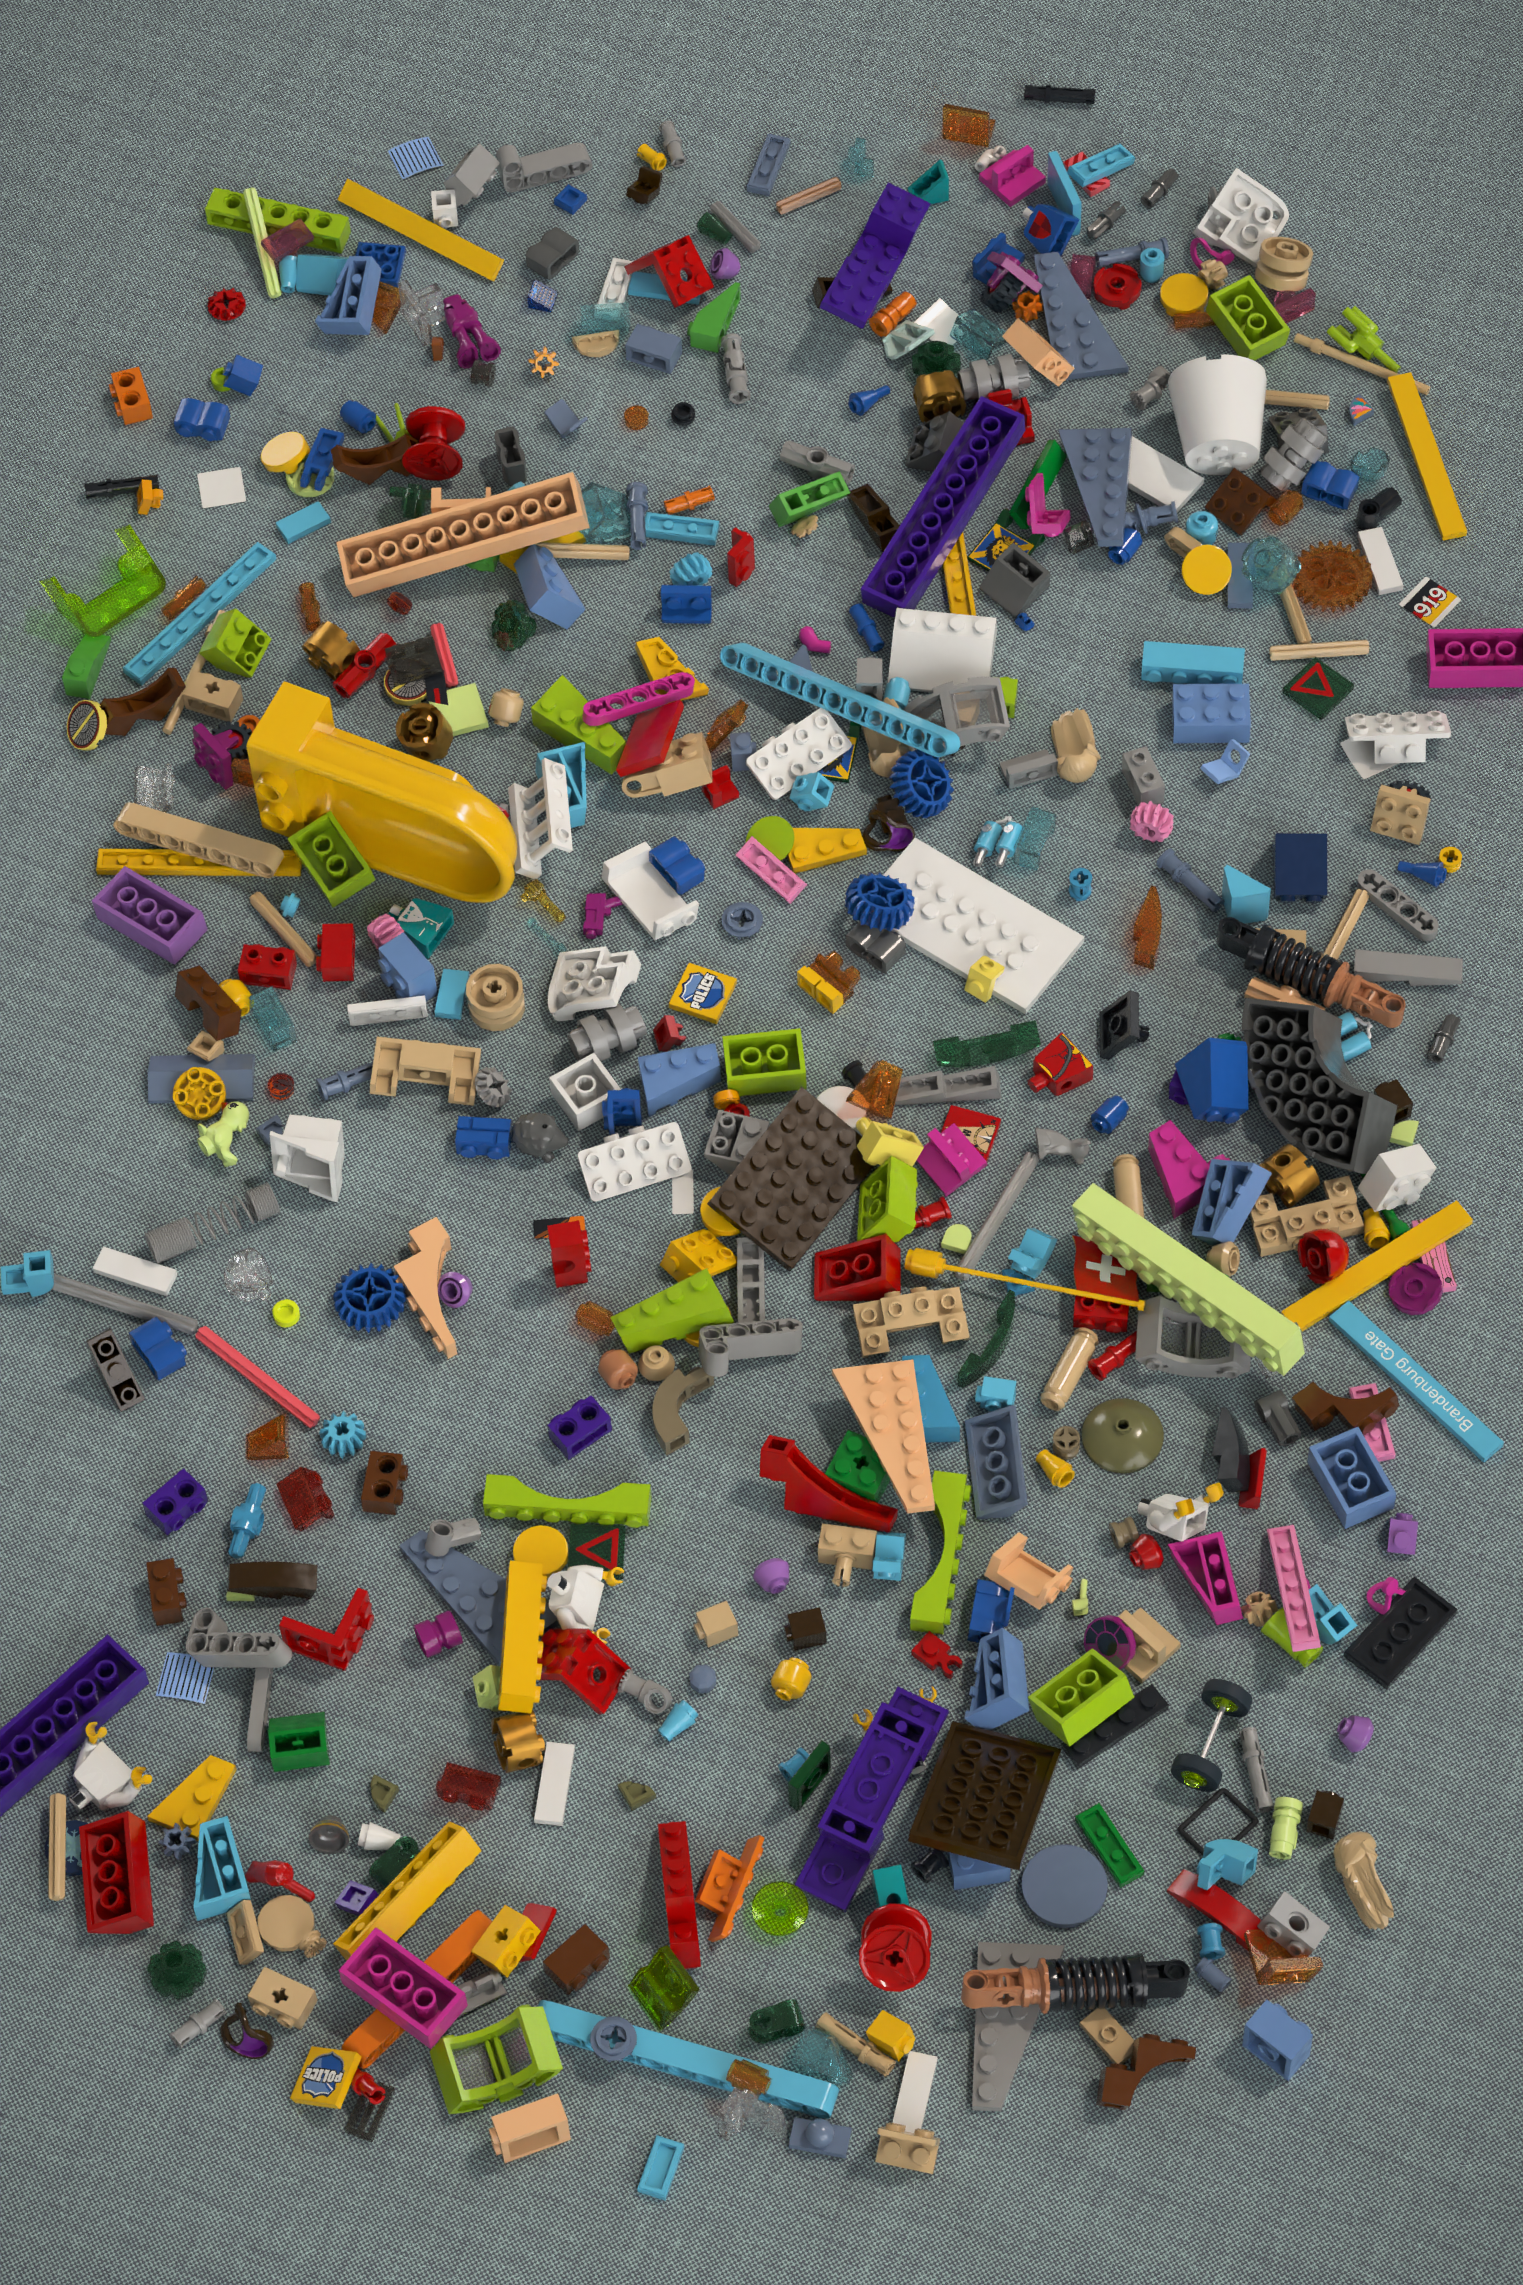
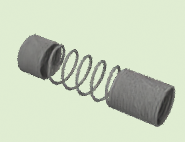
M266 1182L263 1185L261 1184V1186L258 1185L256 1188L246 1190L247 1208L241 1199L234 1195L233 1208L235 1215L227 1203L221 1201L220 1212L222 1220L213 1207L208 1206L207 1215L210 1227L204 1217L196 1211L194 1219L197 1232L186 1217L172 1221V1223H167V1225L160 1226V1228H155V1230H150V1232H145V1238L155 1262L159 1264L169 1260V1258L179 1256L181 1253L196 1249V1242L191 1229L199 1243L203 1246L197 1214L203 1220L212 1238L216 1240L210 1217V1209L216 1215L225 1233L229 1235L222 1203L227 1207L240 1230L242 1226L238 1217L235 1198L242 1205L252 1224L255 1223L252 1213L258 1222L267 1219V1217L270 1218L272 1215H277V1213L279 1214L280 1208L270 1185Z

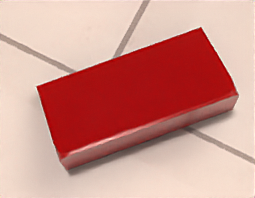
M1260 1448L1249 1455L1248 1491L1240 1492L1238 1502L1240 1507L1260 1508L1267 1454L1266 1448Z
M528 1903L525 1906L522 1914L528 1917L541 1932L519 1961L520 1963L536 1958L556 1915V1908Z

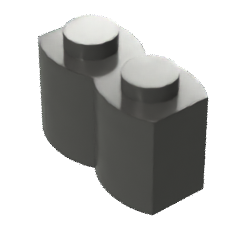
M555 227L547 231L540 242L528 248L526 252V265L531 270L550 280L561 271L563 266L569 264L580 252L579 240Z
M513 426L496 430V454L502 467L504 481L509 486L520 481L522 483L526 482L525 454L520 447L517 430Z
M859 922L846 935L847 948L857 956L866 959L875 969L885 974L905 954L906 943L903 937L896 932L893 933L886 929H882L880 932L878 928L874 927L870 930V926H861V922Z

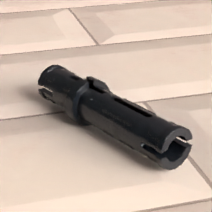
M1046 84V86L1025 85L1024 100H1039L1049 104L1050 102L1095 104V89L1051 87V84Z
M158 474L120 480H111L109 478L102 482L84 483L86 499L106 496L114 498V495L137 493L142 479L152 480V489H159Z

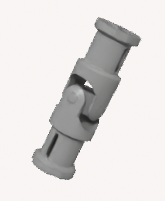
M731 333L723 336L720 340L721 346L724 348L723 362L725 365L726 381L728 386H730L729 400L734 404H743L751 398V395L746 385L748 375L744 363L745 356L741 351L742 338L738 334Z

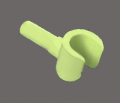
M1086 1579L1081 1580L1080 1599L1072 1600L1074 1616L1088 1614V1580Z

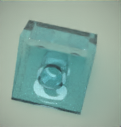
M593 482L589 483L581 491L590 528L581 530L584 537L601 544L631 537L630 513L626 509L627 495Z

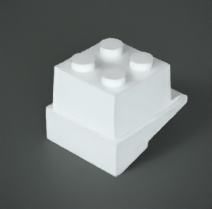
M290 1114L283 1135L270 1131L273 1174L309 1188V1193L338 1202L342 1186V1166L345 1156L342 1121Z

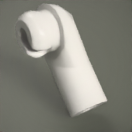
M998 145L994 149L986 150L975 163V169L978 172L984 171L989 165L1003 158L1006 155V149Z

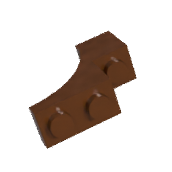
M404 434L393 442L375 448L351 449L336 445L331 449L333 465L337 471L343 472L368 485H371L389 469L408 477L411 473L403 466L402 456L409 447L419 443V440Z
M168 667L156 681L133 694L118 698H104L100 703V708L105 711L107 718L105 734L126 736L137 719L162 721L186 687L177 669Z
M1312 1382L1291 1397L1296 1411L1314 1431L1320 1427L1328 1426L1334 1417L1337 1416L1349 1430L1359 1427L1362 1434H1367L1375 1427L1377 1422L1384 1417L1392 1416L1400 1406L1397 1394L1390 1387L1370 1397L1348 1399L1329 1394Z
M1143 2034V2037H1139L1133 2042L1130 2071L1127 2070L1126 2065L1110 2063L1109 2067H1105L1100 2071L1096 2105L1120 2110L1129 2108L1137 2085L1152 2068L1171 2062L1189 2063L1195 2059L1196 2047L1188 2046L1189 2042L1185 2040L1171 2039L1170 2043L1160 2041V2036Z

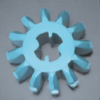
M698 552L692 555L687 554L686 557L680 558L679 562L674 563V567L669 571L671 574L670 578L673 585L702 586L712 576V567L707 558H704L702 554Z
M344 1410L339 1417L332 1413V1421L324 1420L323 1429H320L319 1432L323 1448L328 1449L331 1456L339 1452V1456L342 1459L347 1452L354 1456V1448L362 1449L363 1440H366L363 1421L357 1420V1416L354 1413L347 1417Z

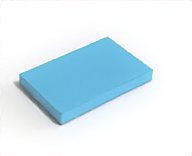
M1049 152L1047 185L1058 208L1080 219L1072 236L1079 235L1081 232L1082 202L1058 152Z

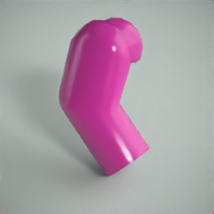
M805 626L799 631V639L807 647L808 651L830 654L831 641L819 640L810 626Z

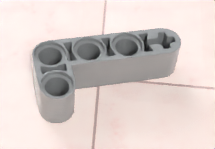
M573 143L519 157L516 147L513 145H504L496 152V159L500 162L497 166L498 173L505 190L511 193L582 175L589 172L593 166L586 146L583 143Z
M786 1318L705 1326L699 1331L698 1356L706 1374L713 1377L724 1376L728 1373L729 1360L789 1355L800 1352L802 1348L803 1324L797 1319Z
M207 1607L200 1609L194 1615L186 1641V1651L203 1667L280 1668L287 1665L292 1658L291 1648L275 1633L227 1632V1623L211 1608Z

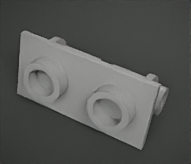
M492 1969L457 1986L465 1992L468 2004L459 2017L507 1994L498 1971Z

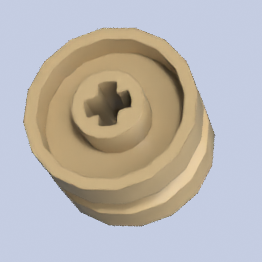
M1270 237L1265 239L1261 243L1259 251L1260 260L1256 265L1255 279L1260 284L1277 291L1295 292L1304 289L1309 276L1308 269L1312 263V249L1305 243L1292 238Z
M488 964L478 968L470 975L466 984V995L469 1014L474 1023L482 1029L489 1031H504L513 1027L521 1020L525 1011L523 983L516 971L502 964Z

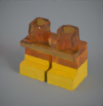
M832 951L825 957L819 953L814 963L809 967L803 966L797 971L798 986L812 998H816V1001L832 1014L854 995V986L860 980V972L854 966H849L844 972L839 969L843 965V959L835 951Z

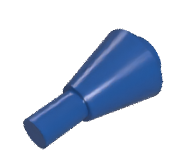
M884 385L876 390L851 393L848 401L850 410L862 416L880 398L890 394V388Z
M1400 861L1398 864V871L1413 874L1435 887H1438L1440 883H1444L1447 869L1444 868L1443 862L1413 864Z

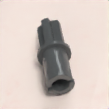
M1173 168L1166 170L1158 180H1154L1151 183V188L1140 198L1141 203L1147 208H1152L1162 196H1166L1168 188L1178 179V173Z
M1115 201L1105 212L1099 213L1098 218L1086 230L1088 237L1097 239L1104 231L1111 229L1114 226V222L1125 214L1126 209L1124 205L1117 210L1121 202Z
M1455 1014L1447 1015L1440 1030L1434 1034L1435 1040L1427 1053L1428 1059L1432 1062L1442 1063L1448 1047L1454 1043L1453 1037L1460 1024V1018L1456 1017Z

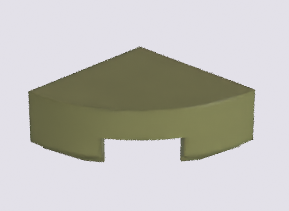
M374 1774L371 1780V1796L377 1808L385 1813L397 1795L399 1787Z
M632 1781L618 1784V1789L631 1811L656 1798V1793L647 1785L632 1783Z

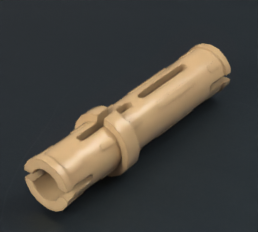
M827 2012L817 2021L816 2028L852 2052L858 2057L859 2062L862 2064L867 2063L884 2077H887L895 2067L896 2061L880 2052L876 2048V2044L871 2041L868 2043L842 2023L835 2020Z

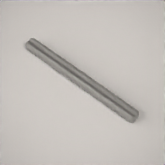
M1030 1151L1025 1154L957 1267L974 1270L1039 1162L1037 1154ZM955 1272V1277L962 1281L968 1280L970 1274Z
M54 1274L52 1290L147 1321L157 1317L161 1323L166 1321L170 1328L190 1335L195 1334L198 1328V1321L196 1319Z

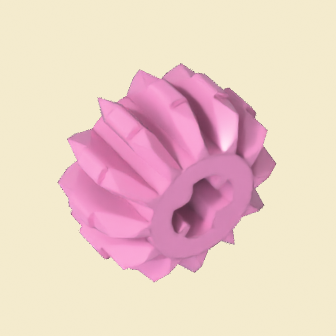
M1149 801L1148 804L1141 802L1139 806L1135 807L1130 816V829L1135 831V836H1141L1143 841L1147 839L1152 843L1156 840L1163 842L1172 832L1174 815L1169 813L1168 808H1162L1160 804L1156 805L1152 801Z
M388 914L377 917L367 926L368 936L376 946V949L404 932L394 917Z

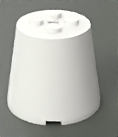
M1221 355V359L1206 360V356L1190 360L1177 367L1169 376L1168 388L1187 466L1196 472L1207 475H1229L1233 468L1241 472L1252 467L1260 456L1267 385L1265 369L1254 360L1236 355Z

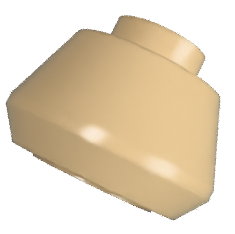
M1231 1241L1214 1245L1207 1253L1206 1262L1231 1277L1239 1267V1249Z
M661 1346L647 1348L638 1360L639 1372L643 1377L651 1381L666 1379L675 1368L674 1357Z

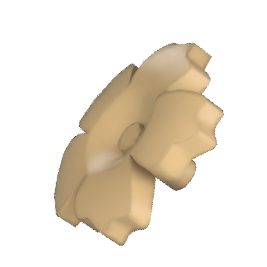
M810 515L799 519L791 529L792 535L796 534V536L801 538L805 537L806 533L808 535L811 534V531L816 530L818 527L816 523L818 517Z

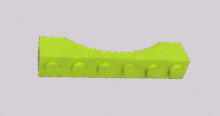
M934 1470L932 1489L935 1510L933 1512L938 1518L943 1531L944 1549L934 1574L923 1587L914 1593L910 1616V1630L926 1633L930 1631L933 1634L943 1635L945 1625H950L952 1609L948 1608L949 1600H954L956 1584L952 1583L953 1575L958 1576L960 1559L955 1558L956 1551H962L964 1534H959L960 1526H966L968 1510L963 1509L964 1501H970L971 1485H967V1474Z
M487 1474L483 1507L485 1516H490L494 1519L512 1517L522 1521L543 1519L551 1523L571 1521L575 1524H585L591 1522L599 1523L603 1526L623 1524L632 1528L649 1526L652 1495L650 1484L622 1483L612 1490L596 1496L582 1499H564L536 1492L520 1482L515 1476Z

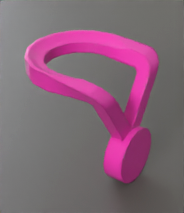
M1200 237L1193 239L1190 245L1191 258L1199 270H1202L1200 264L1203 262L1197 255L1196 248L1198 243H1201L1212 256L1217 258L1215 259L1216 262L1221 261L1224 265H1228L1235 257L1231 250H1225L1221 254L1212 250L1206 240Z
M1388 1577L1384 1582L1373 1585L1368 1590L1366 1598L1372 1609L1385 1614L1390 1609L1392 1595L1394 1593L1403 1595L1406 1591L1398 1587L1397 1579ZM1381 1588L1382 1592L1386 1594L1384 1605L1376 1603L1372 1599L1373 1594Z

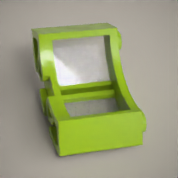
M528 2004L521 2005L512 2014L491 2026L460 2036L446 2035L440 2038L438 2043L429 2051L448 2114L484 2109L483 2103L487 2104L498 2098L500 2103L509 2101L523 2095L522 2089L532 2086L533 2083L539 2087L563 2069L543 2006L531 2007Z

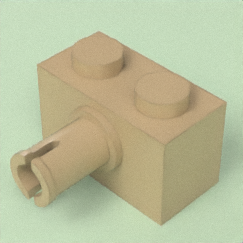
M822 1523L818 1544V1563L836 1565L832 1579L833 1584L840 1586L841 1576H843L842 1587L849 1586L852 1567L873 1569L877 1531Z

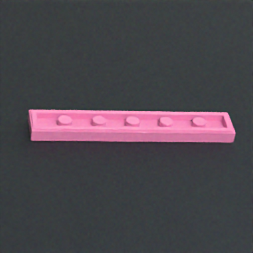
M1294 1525L1267 1529L1292 1651L1297 1652L1320 1648L1319 1634Z

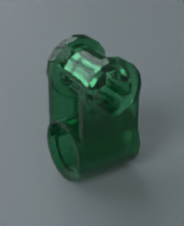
M405 1836L396 1840L371 1865L369 1875L386 1888L420 1852L415 1839Z
M795 1999L785 2000L776 2005L758 2009L751 2014L749 2019V2036L754 2042L759 2044L795 2036L806 2029L801 2010ZM758 2024H762L763 2027H767V2028H766V2029H762L761 2026L758 2025Z

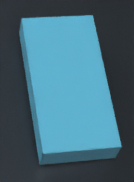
M319 501L275 523L278 531L286 542L290 544L330 524L331 519Z
M443 969L434 1012L435 1017L461 1020L469 971Z
M656 2135L637 2188L639 2193L666 2201L685 2148L683 2143Z

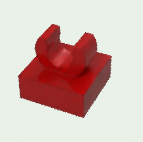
M664 1015L653 1029L659 1051L668 1052L673 1045H682L686 1040V1036L679 1035L683 1026L675 1022L674 1016Z

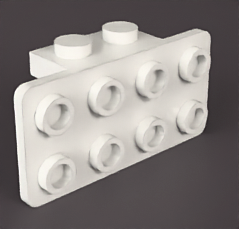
M819 708L796 725L792 722L781 731L783 734L775 738L772 736L762 744L763 748L747 758L746 765L773 800H777L792 790L797 776L818 772L847 752L852 747V743L830 713L823 708Z
M1429 711L1427 714L1404 712L1402 715L1378 713L1376 716H1366L1358 713L1345 717V726L1350 741H1374V764L1425 762L1426 739L1451 737L1447 716L1440 711Z
M671 1122L652 1129H644L643 1125L629 1129V1135L619 1137L618 1133L603 1137L604 1143L579 1151L577 1157L590 1199L597 1202L689 1173L692 1167L679 1125L676 1122Z

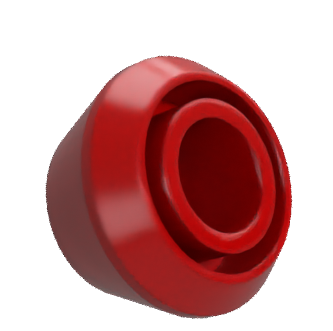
M1141 1534L1130 1546L1131 1552L1128 1553V1556L1134 1567H1140L1142 1570L1161 1567L1164 1561L1163 1553L1152 1535Z

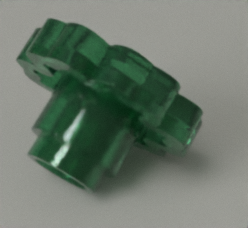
M927 342L925 345L919 346L918 353L912 356V371L914 374H918V377L946 370L952 371L955 376L961 370L960 354L954 353V346L945 342Z
M408 483V488L390 486L389 496L401 497L403 518L415 519L422 517L423 513H425L426 500H431V490L422 489L423 484Z
M508 600L506 603H500L494 612L495 620L491 624L492 637L497 639V647L503 651H514L515 648L521 649L523 643L536 633V621L529 616L528 612H524L525 606L523 603L516 600Z
M178 1941L163 1944L160 1948V1954H154L150 1957V1964L147 1968L148 1974L152 1978L151 1984L153 1989L159 1992L162 1997H168L172 1994L177 2000L192 1996L195 1991L194 1987L202 1986L207 1974L206 1966L202 1963L203 1955L201 1951L196 1949L191 1943L183 1947Z

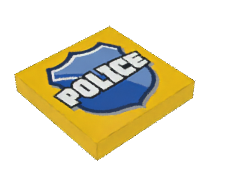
M688 963L669 1002V1008L717 1024L736 987L737 978Z
M311 2046L290 2099L300 2104L341 2109L362 2057L357 2052Z

